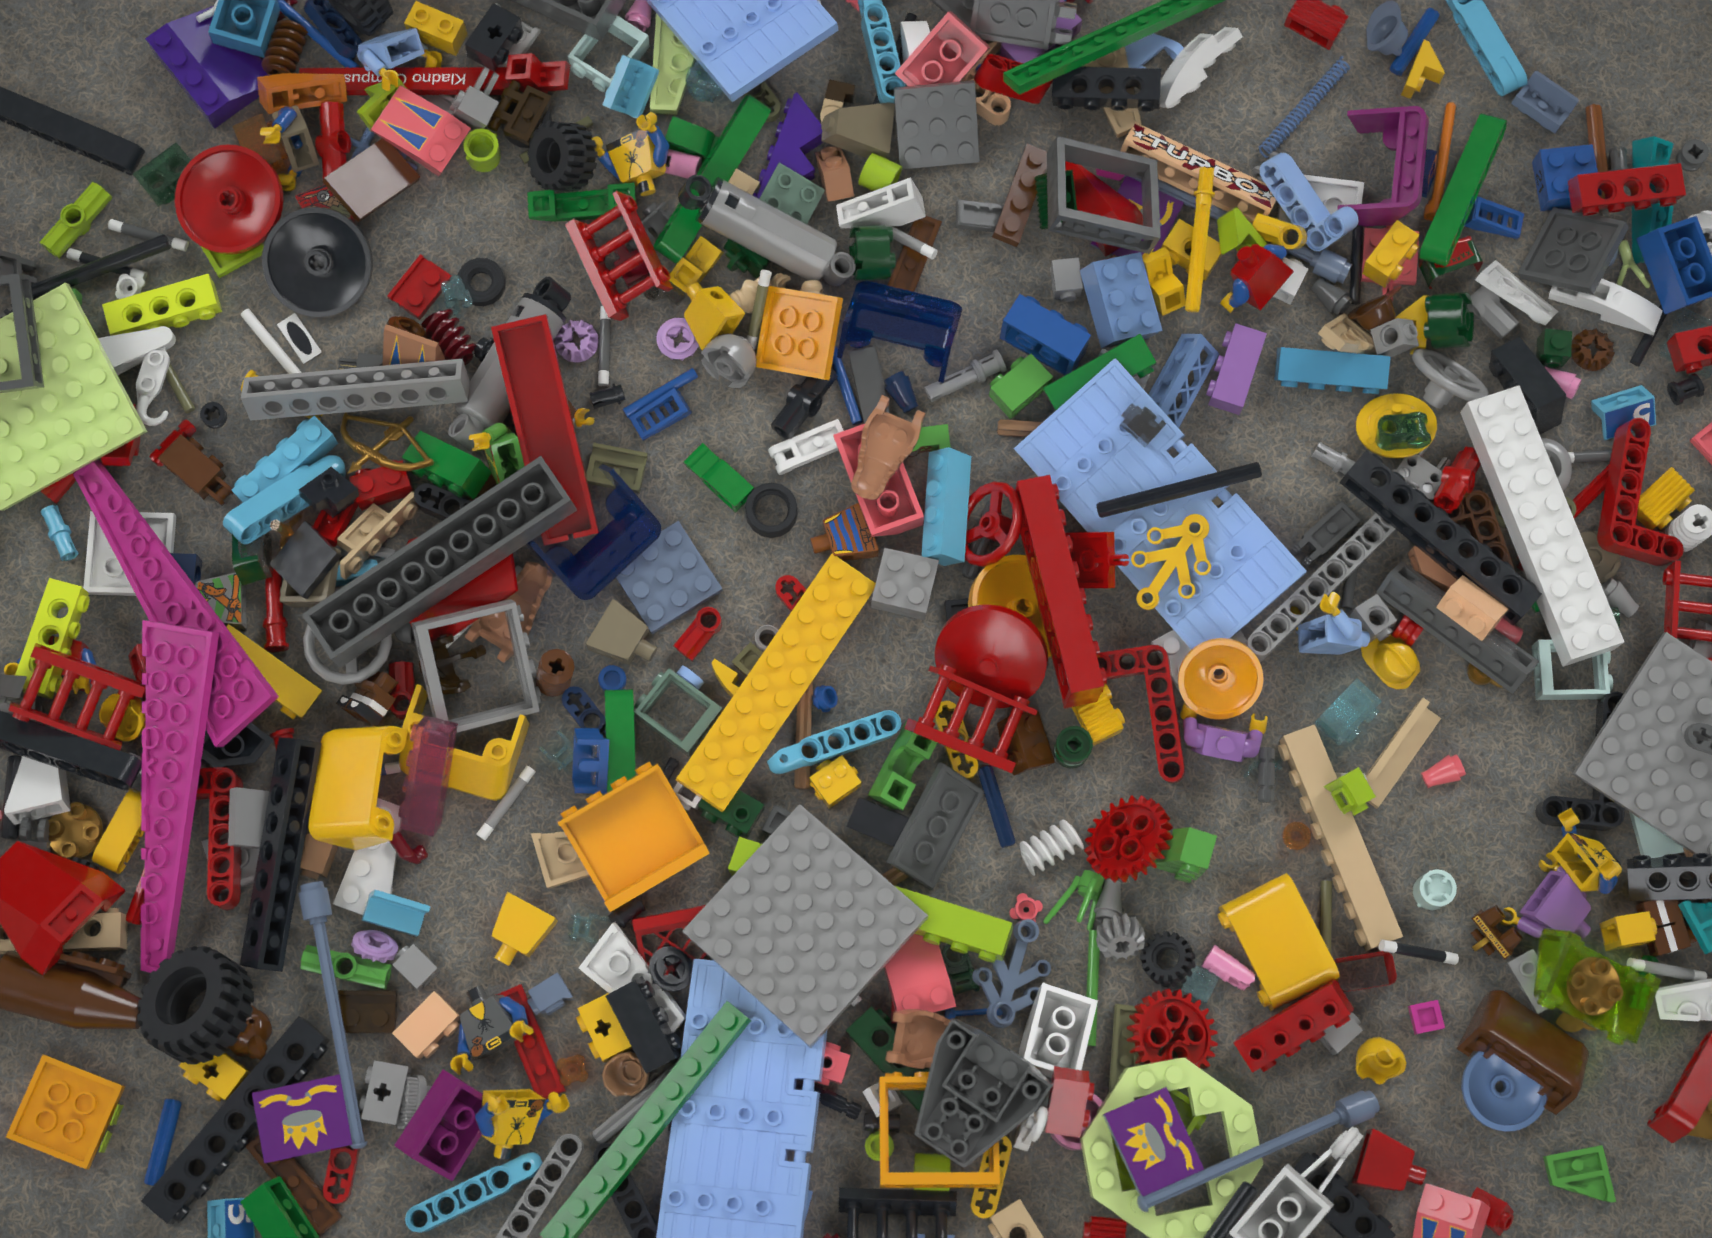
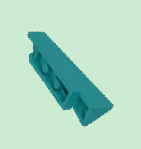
M1656 136L1634 140L1632 142V169L1669 165L1673 142ZM1649 183L1650 189L1656 193L1655 186ZM1656 203L1642 210H1634V206H1632V256L1635 264L1645 263L1636 238L1670 225L1672 223L1674 205L1660 207V203Z

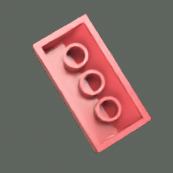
M865 424L833 435L851 483L858 467V455ZM903 462L889 479L878 499H865L855 493L872 537L898 535L923 526L924 515Z

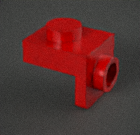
M1476 1187L1471 1198L1480 1200L1490 1207L1485 1226L1490 1228L1494 1234L1501 1236L1502 1232L1508 1230L1513 1222V1209L1505 1201Z

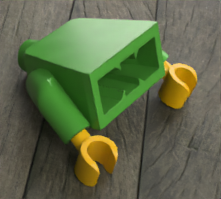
M495 423L482 433L469 435V440L474 441L472 451L485 450L489 469L497 484L525 467L518 437L509 428H506L503 423Z

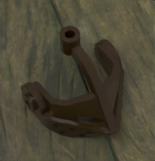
M442 634L431 641L433 653L436 652V667L445 675L444 678L439 676L442 694H460L471 687L468 679H459L455 674L452 662L468 657L477 659L486 655V649L483 645L474 647L470 651L450 656L446 644L454 641L453 634ZM419 660V667H420L421 674H422V676H423L422 669H421V664H420V660Z

